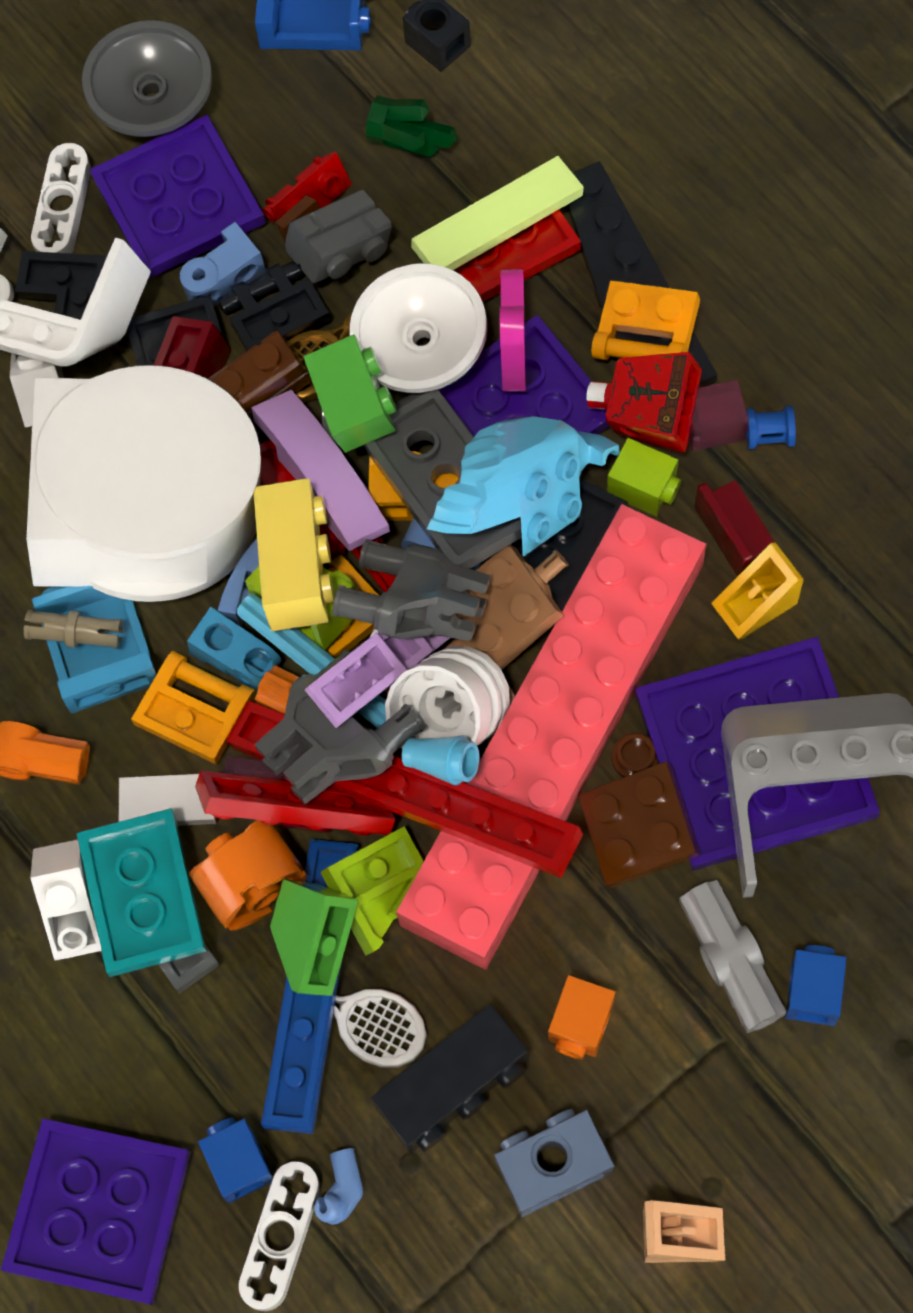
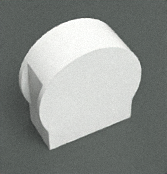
M165 366L121 368L106 372L92 379L35 378L26 537L33 586H93L94 589L121 599L155 602L179 599L195 594L212 586L228 575L251 546L256 534L254 491L257 486H260L261 473L258 437L250 418L240 404L228 392L208 379L188 371Z

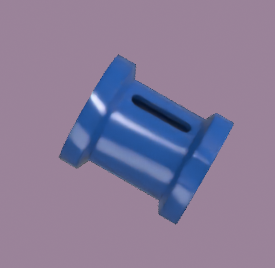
M784 406L783 411L755 413L753 408L746 409L744 420L748 450L755 449L757 444L785 443L787 447L795 446L796 426L793 406Z

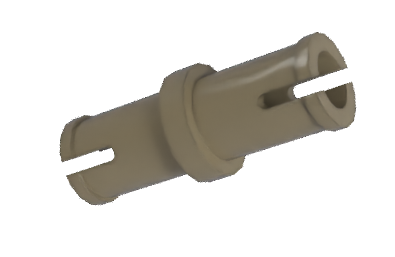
M28 609L26 612L25 621H30V623L44 624V626L24 625L25 639L65 642L66 647L78 648L79 644L120 649L122 637L103 634V632L123 633L122 619L82 616V612L70 610L68 614L41 612L34 609Z

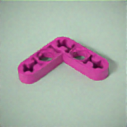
M501 269L500 349L503 392L526 391L523 269Z

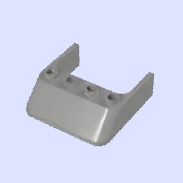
M893 693L745 706L734 709L726 715L722 723L721 737L742 897H753L757 885L747 811L751 796L760 789L773 786L890 775H905L913 778V706L906 698Z

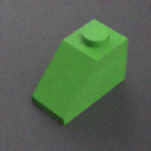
M283 879L270 929L292 991L299 994L332 996L358 899L317 883Z

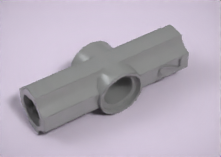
M718 881L700 884L679 897V903L701 944L699 947L706 968L718 987L723 986L746 1033L758 1031L785 1016L786 1010L763 968L764 959L760 948L750 930L745 925H740Z

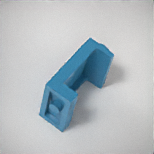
M52 586L46 589L42 595L32 599L35 611L68 614L70 610L81 611L82 616L123 620V633L103 632V634L122 637L120 649L79 644L78 648L66 647L65 642L46 640L59 679L57 684L62 700L71 714L150 687L157 672L132 600L105 594L94 589L93 586Z

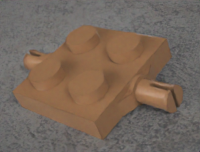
M511 544L495 553L476 570L491 575L486 593L466 590L471 596L487 599L482 617H471L455 613L459 619L476 622L475 632L471 641L455 638L445 648L449 646H470L487 654L501 670L504 669L564 616L552 599L548 582L569 565L568 562L565 561V558L557 550H554L549 557L534 568L527 564L517 548Z

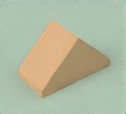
M655 1200L645 1201L643 1207L645 1263L725 1261L723 1208Z

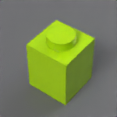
M627 438L608 474L607 492L627 501L629 505L657 517L664 502L671 505L680 489L682 479L677 478L678 459Z

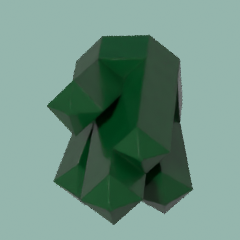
M377 95L371 104L365 132L369 142L432 157L440 147L448 149L457 140L455 127L428 121L429 107L425 99H391Z

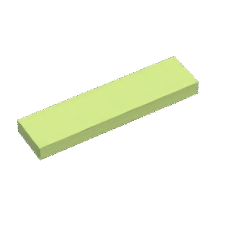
M556 156L412 238L411 248L424 264L439 265L454 270L583 196L584 187L560 157Z

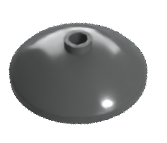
M155 20L133 22L107 34L91 50L82 73L83 92L87 104L95 117L112 130L131 136H156L183 126L204 106L212 86L211 63L201 42L188 30L178 25ZM150 93H157L154 96H147Z

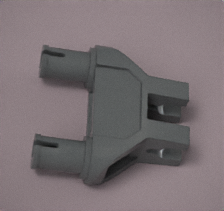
M370 539L365 540L360 554L359 568L395 575L396 578L388 591L383 592L381 596L340 585L334 599L333 616H342L374 624V629L378 630V634L398 639H410L433 634L471 641L475 632L476 622L459 619L455 613L471 617H482L487 599L471 596L466 590L469 589L485 594L490 584L491 575L455 565L440 551L432 547L413 543L412 546L408 545L406 549L373 542Z
M346 649L315 676L311 673L308 675L303 674L292 684L284 719L254 744L257 751L265 757L262 759L264 765L275 776L283 772L285 778L293 785L290 787L292 792L304 804L308 803L335 781L366 779L383 773L392 765L393 753L404 745L409 738L425 729L422 719L414 710L410 711L411 708L407 704H404L397 713L375 731L364 729L353 717L347 719L337 728L334 727L304 689L349 655L350 652Z

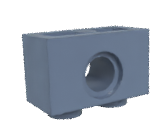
M573 1109L563 1111L546 1121L548 1129L532 1137L529 1136L527 1131H523L500 1143L502 1151L494 1155L495 1162L521 1217H525L613 1174L614 1165L587 1110L575 1115ZM548 1147L559 1148L566 1155L567 1162L559 1171H545L537 1162L540 1152Z

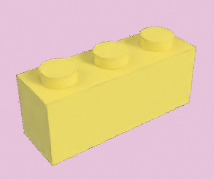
M310 478L257 486L254 491L261 596L262 606L271 631L328 623L327 603L334 602L335 595L331 574H324L323 569L324 563L331 562L327 534L320 535L319 527L321 524H327V513L323 495H314Z

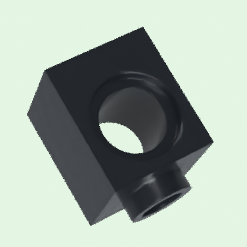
M445 0L417 1L408 8L404 17H402L405 43L440 72L445 70L471 47L470 21Z

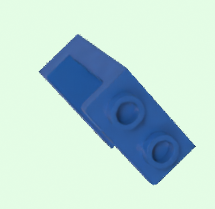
M257 0L255 27L260 49L361 50L362 33H370V7H364L365 0Z

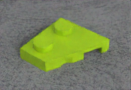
M405 826L320 872L328 888L358 899L351 930L365 956L381 947L384 942L382 940L392 921L398 918L396 911L424 862Z

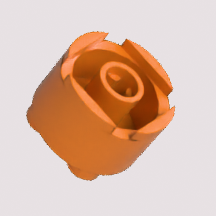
M258 820L250 824L243 833L234 838L230 833H225L214 839L205 849L209 857L189 872L192 882L219 922L222 923L225 929L228 927L230 931L245 928L273 912L269 905L278 898L283 879L304 882L307 879V874L275 826Z

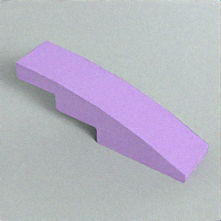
M292 390L251 407L254 422L275 444L278 460L296 480L310 478L314 495H323L327 513L326 525L349 551L363 545L366 539L373 540L390 532L389 524L341 450Z
M375 633L304 690L334 727L337 728L390 687L403 672L420 663L449 640L450 637L432 634L410 639H398Z

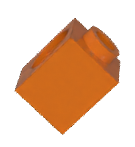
M568 975L548 1030V1041L556 1043L555 1050L565 1056L578 1060H583L585 1054L596 1057L615 1003L616 991Z

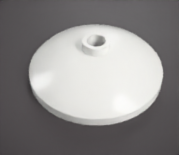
M411 264L383 274L365 289L353 309L350 321V336L355 334L364 349L370 346L373 348L382 368V372L376 375L378 383L396 391L422 393L437 390L453 383L473 366L485 344L487 318L478 292L462 275L439 265ZM426 337L430 339L429 343L424 346L416 345L420 338Z

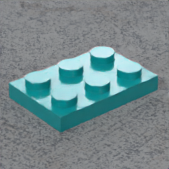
M172 808L76 833L104 965L109 977L206 952L177 821Z

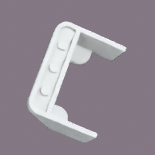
M1 228L0 252L8 236ZM115 238L81 320L12 302L14 298L13 286L0 274V350L58 366H70L116 344L126 333L151 271L123 239Z

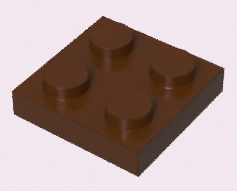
M667 761L578 795L605 885L610 888L701 855L673 766Z

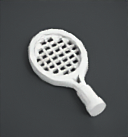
M363 989L351 995H336L335 1003L341 1005L339 1010L334 1006L333 1014L337 1020L340 1037L349 1051L362 1061L380 1068H400L414 1062L424 1051L427 1039L424 1020L415 1006L401 995L384 989ZM382 999L389 1001L387 1006L381 1004ZM370 1002L376 1004L373 1010L367 1008ZM391 1003L398 1005L395 1011L389 1008ZM356 1006L362 1008L360 1015L354 1012ZM379 1006L385 1009L382 1015L376 1012ZM400 1007L406 1011L404 1015L398 1013ZM365 1010L371 1013L369 1019L363 1017ZM387 1011L393 1013L391 1019L384 1017ZM351 1015L358 1017L355 1023L349 1021ZM374 1015L380 1018L377 1024L371 1021ZM396 1015L402 1018L399 1024L393 1021ZM360 1019L366 1021L364 1028L358 1025ZM382 1020L389 1022L386 1028L380 1026ZM405 1020L411 1023L408 1029L402 1026ZM369 1023L375 1026L373 1032L366 1030ZM391 1024L397 1026L395 1033L388 1030ZM355 1028L362 1030L359 1037L353 1034ZM378 1028L384 1031L381 1037L375 1034ZM400 1029L406 1031L404 1037L397 1035ZM364 1032L370 1035L368 1041L362 1039ZM386 1033L392 1035L390 1042L384 1039ZM409 1033L415 1036L412 1042L406 1039ZM373 1037L379 1039L376 1046L370 1043ZM395 1037L401 1040L399 1046L393 1044ZM360 1041L366 1044L363 1049L358 1046ZM381 1042L388 1044L385 1050L379 1048ZM404 1042L410 1045L407 1051L401 1048ZM368 1046L374 1048L372 1054L366 1052ZM390 1046L397 1049L394 1055L388 1052ZM377 1050L383 1053L382 1057L375 1056Z

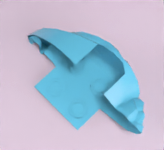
M532 416L508 419L479 430L475 437L465 446L464 456L461 460L460 481L458 484L445 488L443 497L436 504L434 517L430 519L427 529L442 533L472 534L521 517L523 556H525L581 516L582 501L579 483L581 471L588 463L600 466L605 465L609 453L618 456L620 453L619 444L602 435L577 431L561 420Z

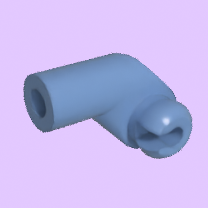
M353 1148L339 1150L330 1154L335 1182L324 1197H318L314 1205L315 1214L322 1222L332 1225L343 1222L350 1216L363 1196V1186Z

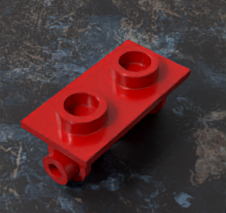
M334 151L330 155L326 154L322 158L316 156L313 159V163L295 177L297 183L294 186L287 184L275 196L269 197L265 201L266 206L262 209V212L270 222L274 223L306 195L315 199L320 208L329 205L352 185L337 152Z

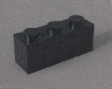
M489 1004L370 1099L410 1154L418 1147L423 1152H426L447 1135L444 1127L459 1115L463 1120H466L478 1112L487 1103L484 1095L495 1086L500 1084L505 1089L517 1081L527 1070L523 1064L529 1060L528 1050L493 1006Z

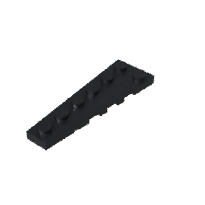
M598 161L572 172L584 187L583 196L566 206L574 231L581 240V253L586 268L589 270L595 288V296L602 312L610 281L670 288L601 162ZM616 331L615 335L616 339L669 346L672 342L670 338ZM693 331L688 352L692 354L702 369L698 388L700 390L716 383L717 373Z

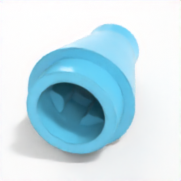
M464 736L428 739L409 738L402 750V762L405 767L415 768L452 785L470 782L475 777L479 766L478 747L475 743L469 742Z

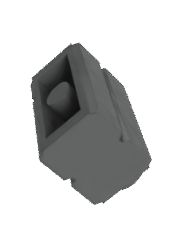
M360 190L290 222L284 246L286 252L295 263L301 265V270L312 283H317L329 276L332 279H338L345 275L352 265L363 260L367 262L376 261L385 253L392 229L391 221L380 208L376 209L375 202L364 190Z

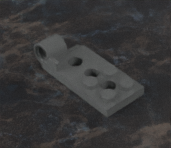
M438 389L429 392L412 393L396 402L397 412L390 414L396 431L364 444V447L435 548L453 564L470 569L522 538L521 517L472 534L442 533L427 529L430 519L434 517L436 504L443 497L445 488L436 486L433 483L434 480L443 473H452L458 477V481L455 484L459 483L461 460L464 456L465 446L474 437ZM422 440H428L434 444L433 448L425 454H415L409 450L410 447Z

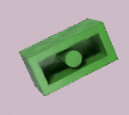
M353 334L303 356L331 435L345 453L396 431L390 414L397 412V409L387 386L381 388L379 386L376 375L382 372V368L371 346L364 349L358 338Z

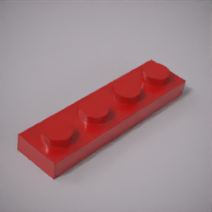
M200 770L195 785L204 813L211 814L219 819L228 820L237 817L258 820L268 825L288 823L304 825L313 830H324L326 828L348 830L362 836H367L371 833L389 835L395 822V817L391 811L330 787L304 804L292 792L290 787L293 785L289 781Z

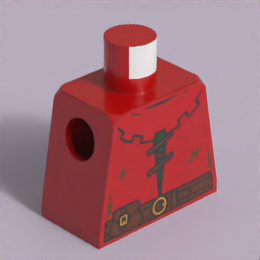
M689 352L621 358L616 362L612 382H590L587 390V405L590 409L606 410V422L620 436L678 452H686L702 369Z

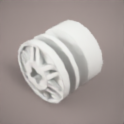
M449 646L433 653L428 658L422 660L421 663L403 672L390 686L385 702L386 721L397 713L404 704H407L411 708L410 711L414 710L425 725V729L421 732L419 731L412 738L428 739L464 736L469 742L480 745L496 732L510 707L509 685L501 668L487 654L470 646Z

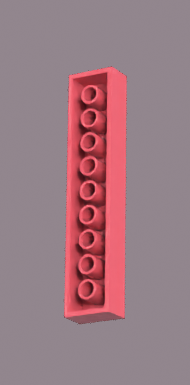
M621 504L562 611L564 616L554 625L481 757L475 777L467 784L563 821L568 819L579 798L578 795L583 791L635 694V688L642 681L702 569L706 543ZM441 831L396 911L399 925L468 962L487 970L540 870Z

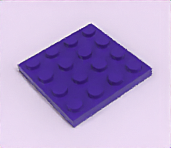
M818 637L635 688V697L648 737H650L654 745L657 762L660 764L667 761L673 766L701 853L700 856L689 859L692 871L737 858L721 737L722 723L726 715L734 709L745 706L839 698ZM868 778L763 788L751 796L747 810L753 854L877 819L880 815V810Z

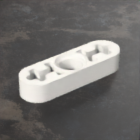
M75 143L61 144L50 153L31 233V241L36 252L72 254L74 251L91 175L89 170L91 165L87 154L81 146ZM70 160H76L77 165H72L68 176L70 182L66 181L63 167L68 166ZM67 195L73 198L72 205L64 211H54L50 208L52 200L58 196ZM52 224L57 225V233L61 241H55L53 247H47L45 242H51L53 239L54 227Z
M289 1162L281 1166L275 1173L239 1280V1292L246 1304L258 1311L273 1310L284 1301L310 1225L315 1202L320 1194L318 1176L305 1163ZM297 1173H303V1181L310 1186L308 1193H299L294 1202L293 1209L295 1211H303L300 1220H297L287 1212H273L277 1202L286 1208L290 1192L283 1187V1183L286 1179L294 1180ZM279 1221L287 1222L294 1229L292 1244L282 1251L270 1249L266 1243L268 1228ZM263 1252L266 1256L276 1261H287L284 1270H280L275 1265L273 1266L270 1281L277 1286L275 1294H265L262 1301H257V1292L250 1287V1283L253 1278L262 1279L267 1267L265 1262H257L259 1253Z

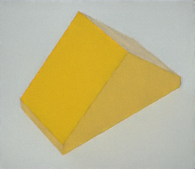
M770 543L711 604L737 639H743L798 604L804 579L776 543Z

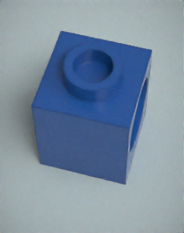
M819 945L805 946V951L796 950L791 963L785 1019L835 1026L841 1013L847 957L836 956L834 949Z
M234 1118L222 1120L207 1129L208 1137L198 1141L221 1195L229 1204L272 1183L274 1177L251 1126L245 1119L238 1122Z

